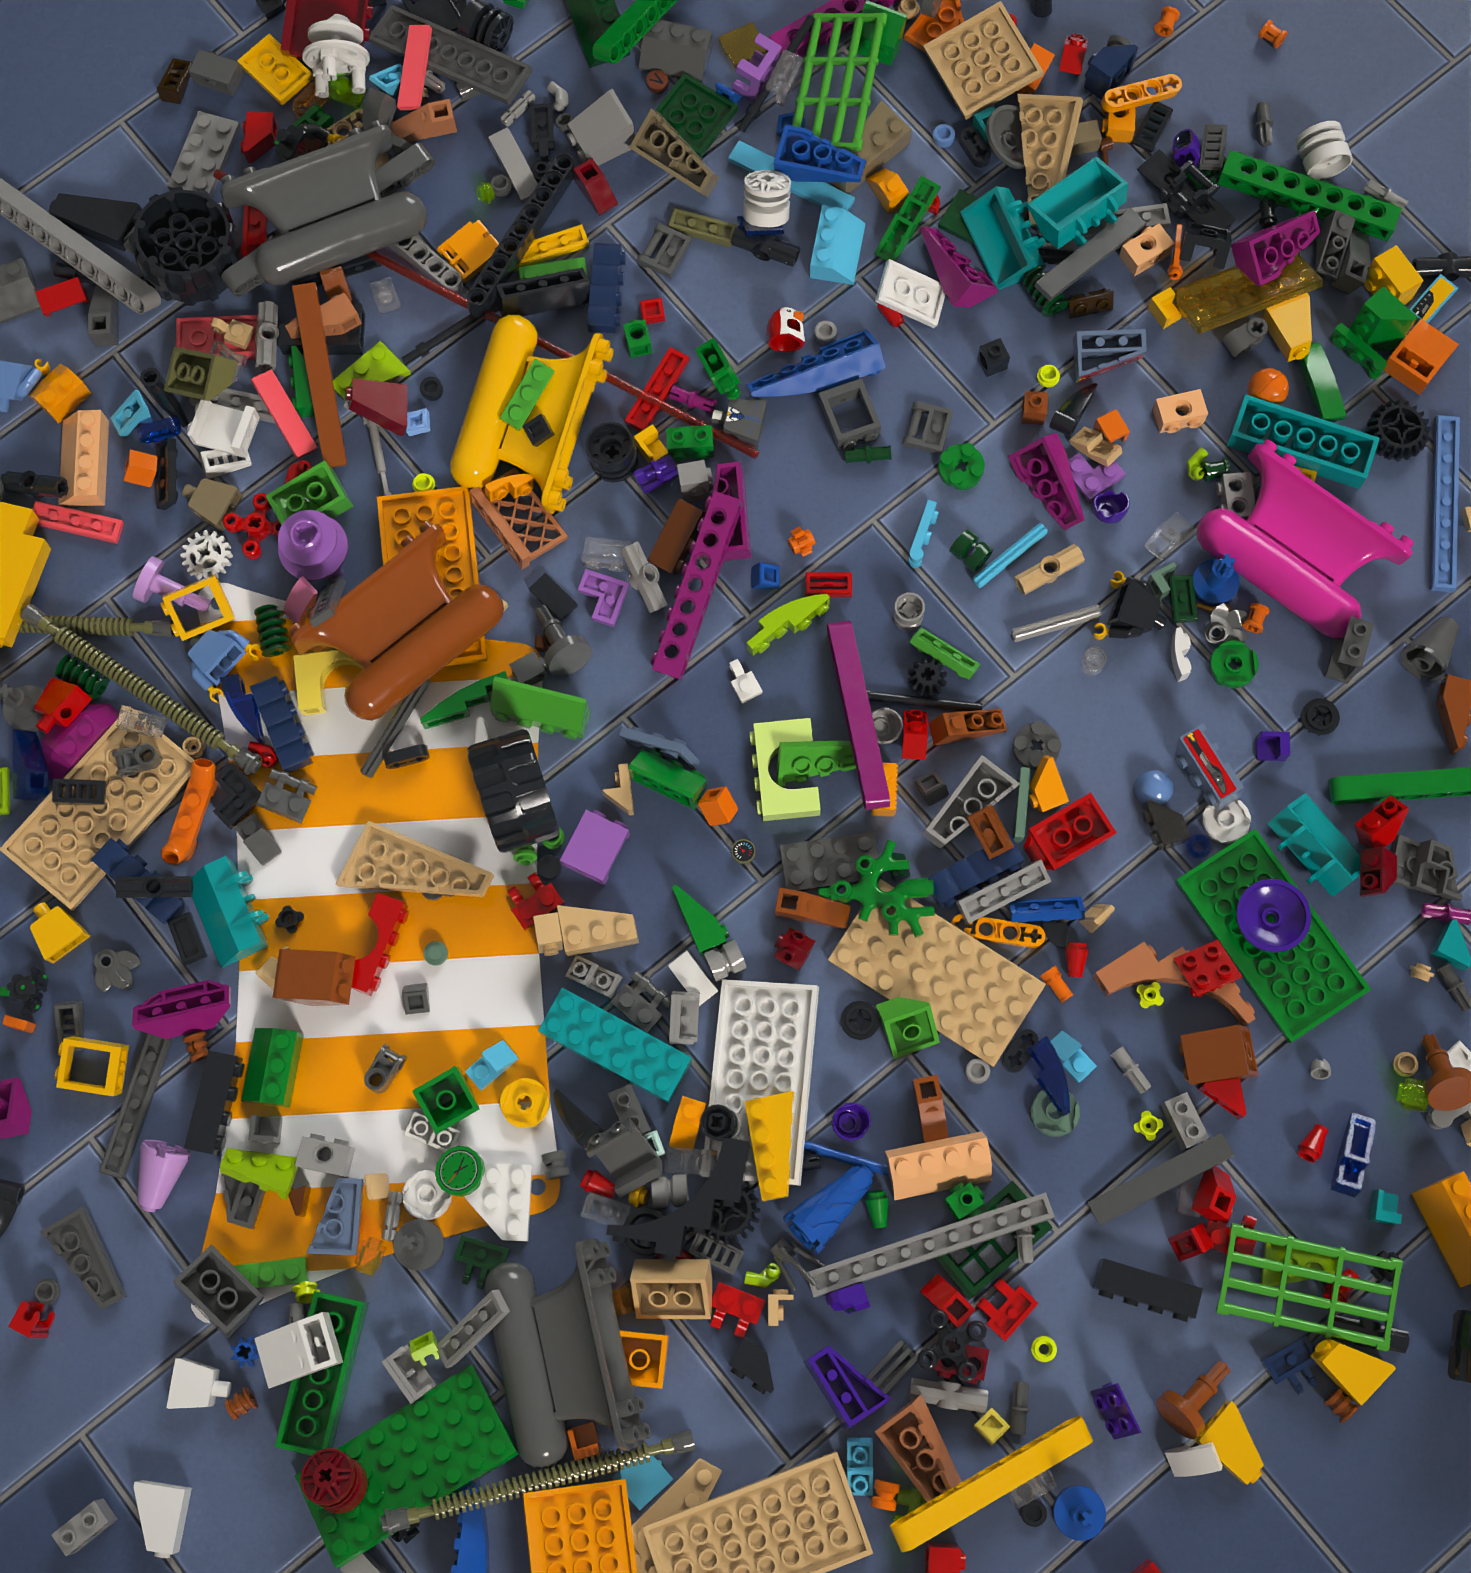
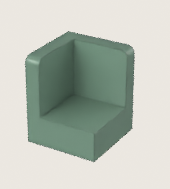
M1175 562L1151 573L1147 580L1155 596L1160 600L1169 596L1171 589L1168 586L1167 578L1169 576H1176L1174 571L1177 565Z

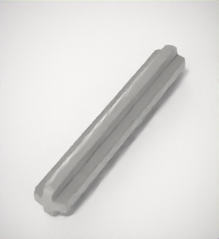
M1093 605L1014 628L1011 635L1014 642H1019L1100 618L1102 611L1099 605Z

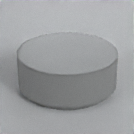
M830 321L819 322L814 330L816 341L823 345L834 342L837 337L835 324Z
M973 1059L966 1065L965 1076L971 1083L981 1084L988 1079L990 1067L984 1060Z

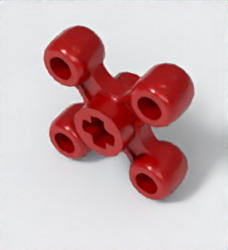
M258 493L254 496V513L249 514L246 518H242L236 513H228L223 518V525L228 532L237 533L245 531L248 533V539L242 545V552L250 560H256L261 556V540L269 535L278 538L279 530L282 526L279 520L276 522L267 520L266 515L272 507L265 493Z

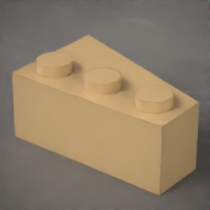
M557 905L565 953L568 957L639 943L633 914Z

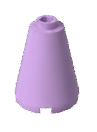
M144 1140L140 1146L137 1203L141 1205L142 1210L156 1212V1209L163 1207L190 1159L191 1152L176 1144L173 1148L167 1146V1142L159 1140Z

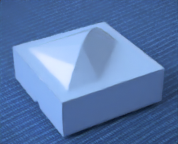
M427 408L407 413L406 433L409 436L430 431V416Z

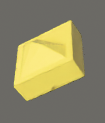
M991 1408L973 1428L993 1446L1010 1429V1426Z

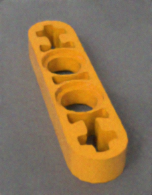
M1168 74L1113 88L1105 93L1101 100V105L1105 111L1115 113L1173 98L1182 88V81L1177 75ZM1146 88H1154L1157 94H1149ZM1127 92H1133L1137 99L1131 100L1128 98Z
M956 915L952 919L951 924L955 926V923H959L960 919L964 920L962 915ZM987 917L975 920L977 921L974 928L975 934L970 933L972 928H964L963 932L976 940L1027 948H1037L1045 940V932L1040 926ZM980 924H990L992 926V933L988 936L982 935L979 932ZM1009 926L1013 927L1017 933L1016 937L1010 940L1006 939L1003 935V929ZM1021 928L1025 929L1023 934H1031L1032 931H1037L1036 934L1040 936V939L1032 943L1030 937H1023V942L1019 941Z

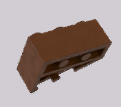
M679 498L647 561L674 575L677 572H681L686 563L685 559L689 554L692 542L694 540L697 541L699 521L701 518H705L706 512Z

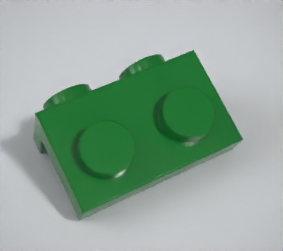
M711 425L671 427L666 429L668 455L670 454L674 461L682 462L693 458L707 460L710 457H714Z

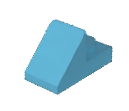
M398 63L370 75L369 80L378 91L386 93L397 100L403 66Z
M134 390L111 416V420L120 436L127 437L138 423H153L149 409L139 390Z
M1061 1031L1044 1048L1079 1084L1097 1065L1081 1050L1082 1045L1064 1031Z
M502 1040L481 1053L483 1056L470 1066L465 1073L482 1091L519 1058Z

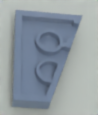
M622 727L619 736L631 746L648 752L649 750L659 751L660 754L669 760L677 761L680 758L685 760L689 767L696 770L698 768L699 759L686 747V743L680 739L673 738L672 741L667 740L661 734L655 732L652 735L646 734L645 731L637 727H632L631 729Z
M337 1178L326 1204V1210L321 1222L317 1226L316 1234L307 1250V1254L358 1256L364 1179Z

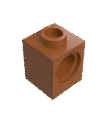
M1025 391L1022 401L1021 424L1044 425L1048 406L1047 392Z

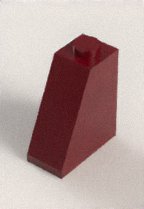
M353 378L350 387L346 386L345 400L349 401V410L399 436H403L407 428V385Z

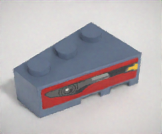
M1146 329L1077 331L1073 338L1075 383L1142 359L1147 352Z
M1202 723L1179 737L1175 761L1181 769L1185 768L1189 773L1192 784L1203 791L1206 802L1219 811L1240 798L1244 786L1229 762L1224 763L1217 754L1216 750L1220 748L1216 742L1210 743L1204 733L1207 728Z

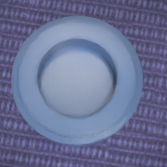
M940 124L935 127L932 139L936 146L946 148L953 144L955 131L950 125Z

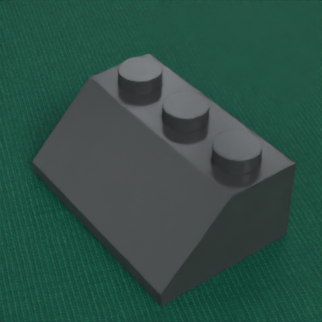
M659 19L643 36L639 70L647 72L661 70L667 76L678 79L686 73L702 83L713 48L712 31Z
M23 258L0 265V324L41 309L35 294L38 291L31 269Z
M212 1244L173 1280L175 1288L227 1339L249 1319L264 1299V1296Z

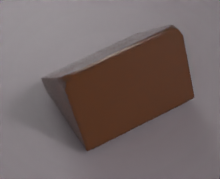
M305 1185L289 1192L288 1196L296 1216H306L311 1190L310 1186Z

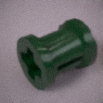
M1223 458L1217 462L1203 461L1204 481L1207 482L1212 478H1220L1223 474H1230L1228 459Z

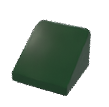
M892 853L894 860H906L904 854ZM909 869L890 870L892 880L894 881L910 877Z

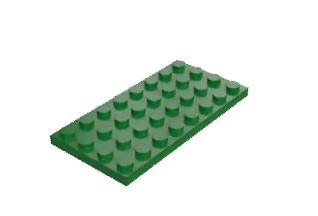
M1255 828L1176 879L1175 883L1213 937L1219 940L1242 975V978L1290 1044L1372 989L1309 902L1311 925L1306 937L1294 948L1278 953L1266 952L1254 947L1243 937L1236 921V908L1241 895L1247 888L1262 880L1278 879L1286 881L1299 889ZM1266 915V920L1269 923H1273V917Z
M471 1364L426 1392L413 1404H407L337 1448L359 1462L367 1473L368 1486L366 1494L361 1503L353 1510L342 1514L329 1512L305 1496L300 1481L302 1471L294 1476L334 1566L339 1569L390 1536L389 1531L383 1532L380 1516L385 1515L384 1509L393 1510L405 1506L406 1509L415 1506L418 1509L433 1505L432 1499L436 1498V1503H439L438 1497L441 1496L444 1502L446 1501L445 1495H449V1498H451L452 1493H459L519 1453L475 1366Z

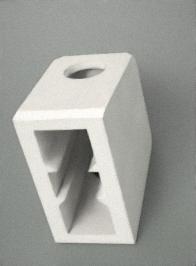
M175 1358L166 1408L214 1406L216 1396L229 1397L231 1382L219 1381L220 1369L187 1358Z

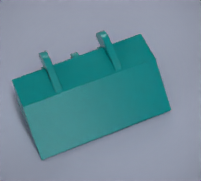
M1094 157L1026 205L1041 234L1054 247L1059 249L1071 240L1077 245L1082 246L1087 242L1082 234H1086L1089 227L1092 225L1094 227L1099 226L1102 218L1109 224H1114L1118 220L1112 211L1116 213L1119 210L1118 207L1127 202L1128 182L1101 159Z
M996 186L961 210L960 215L991 281L999 290L1022 282L1025 276L1035 267L1045 265L1038 249L1045 245L1046 240L1044 237L1040 239L1038 236L1032 237L1028 230L1032 224L1030 220L1024 221L1021 215L1028 209L1026 205L1028 201L1024 203L1021 200L1015 201L1009 188Z
M1306 793L1289 804L1267 823L1283 841L1276 847L1278 851L1287 846L1310 871L1312 876L1306 880L1308 884L1317 879L1326 891L1334 897L1360 875V853Z
M227 856L204 865L193 876L192 898L220 968H224L269 947L260 926L269 920L268 913L265 914L264 910L254 911L251 902L256 897L254 894L248 895L245 890V886L253 882V877L247 871L238 873L234 861Z

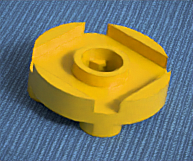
M530 1078L518 1079L512 1084L510 1083L503 1090L500 1098V1107L506 1120L513 1126L518 1128L535 1127L546 1118L549 1112V1094L542 1084ZM526 1096L530 1097L531 1107L521 1110L522 1105L518 1104L519 1100H524Z

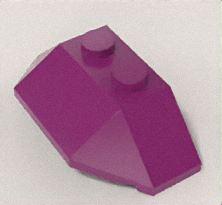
M88 704L68 727L65 728L55 724L49 733L41 739L45 774L52 780L63 779L122 714L111 704Z
M206 980L160 991L148 998L143 1004L133 1007L132 1026L136 1030L164 1039L214 1028L231 1006V988L226 984L222 985L218 982Z

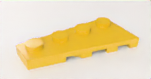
M793 1091L744 1101L762 1201L788 1197L789 1158L792 1144L791 1125L793 1124L792 1108L795 1093Z

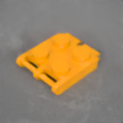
M480 220L473 224L469 221L437 248V252L440 255H444L449 261V265L458 271L463 283H466L484 268L499 242L490 234ZM447 250L452 255L453 259L448 255V253L446 252ZM458 265H460L466 273H464Z

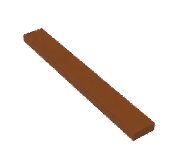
M315 282L294 285L292 289L322 459L332 468L347 466L348 462L317 286Z

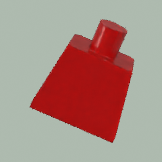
M51 678L34 706V710L42 716L35 726L46 734L49 733L54 724L66 728L89 704L92 698L77 685Z

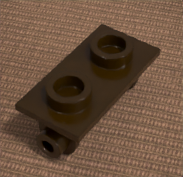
M1102 288L1101 290L1089 292V296H1085L1084 293L1074 296L1069 295V298L1065 299L1069 302L1067 308L1069 307V319L1113 310L1114 291Z

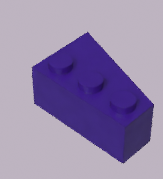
M830 1346L823 1348L804 1361L805 1366L844 1429L852 1427L892 1400V1398L884 1394L872 1381L864 1377L852 1364Z

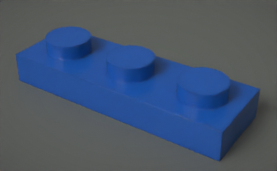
M1081 897L1014 900L1009 903L1008 907L1012 922H1048L1052 920L1085 918V908Z

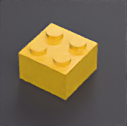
M1396 245L1373 259L1364 286L1373 295L1384 286L1399 301L1406 305L1411 302L1424 280Z

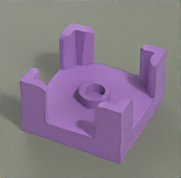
M761 33L758 34L754 42L768 51L766 56L755 50L750 62L742 59L736 68V72L751 81L750 86L738 79L732 85V89L753 102L778 64L782 46Z

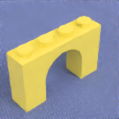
M326 648L323 652L314 653L313 651H308L304 654L294 655L298 710L303 716L326 713L324 684L328 675L334 669L343 665H354L362 670L364 669L350 656L335 648Z

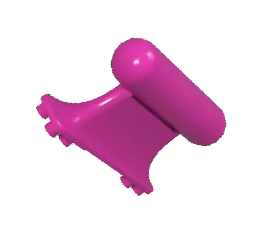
M1265 440L1263 444H1256L1248 455V460L1258 469L1261 476V489L1252 513L1247 520H1244L1235 512L1225 508L1207 512L1197 526L1196 535L1198 543L1205 551L1218 560L1222 559L1225 554H1229L1230 558H1235L1233 567L1237 574L1323 635L1331 638H1343L1349 618L1352 616L1361 619V607L1355 597L1340 587L1342 583L1358 568L1373 560L1386 559L1396 565L1403 564L1411 557L1413 552L1410 548L1414 542L1404 535L1400 539L1392 535L1394 528L1387 522H1382L1379 526L1375 522H1371L1302 474L1294 466L1297 460L1292 455L1285 453L1283 457H1280L1275 453L1277 449L1276 444L1270 440Z

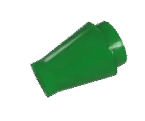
M886 1190L866 1192V1199L864 1201L872 1221V1227H887L889 1196H886Z

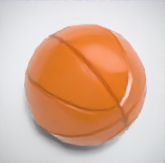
M1265 368L1256 372L1250 378L1247 387L1249 396L1277 405L1283 403L1289 391V383L1286 376L1274 368Z

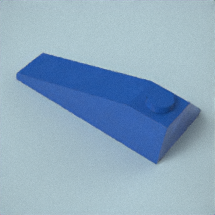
M785 124L773 164L774 171L787 175L791 181L861 182L866 160L844 148H837L831 144V141L813 135V132L806 128Z

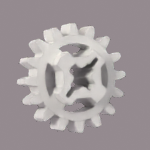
M204 530L203 536L196 532L194 540L192 538L187 539L190 544L182 546L186 553H182L180 556L185 560L182 562V565L191 576L195 574V577L200 580L202 576L207 578L216 574L217 578H219V572L226 573L224 567L231 566L228 559L232 558L233 554L229 551L231 546L228 542L226 543L227 540L224 536L219 537L215 531L210 536L208 531ZM217 546L221 549V555L218 554ZM193 557L196 558V566L193 563Z

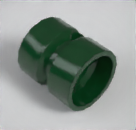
M966 529L952 544L949 552L958 560L964 559V565L974 573L985 564L994 550L984 541L979 542V537L970 529ZM975 548L976 551L970 556L969 554Z

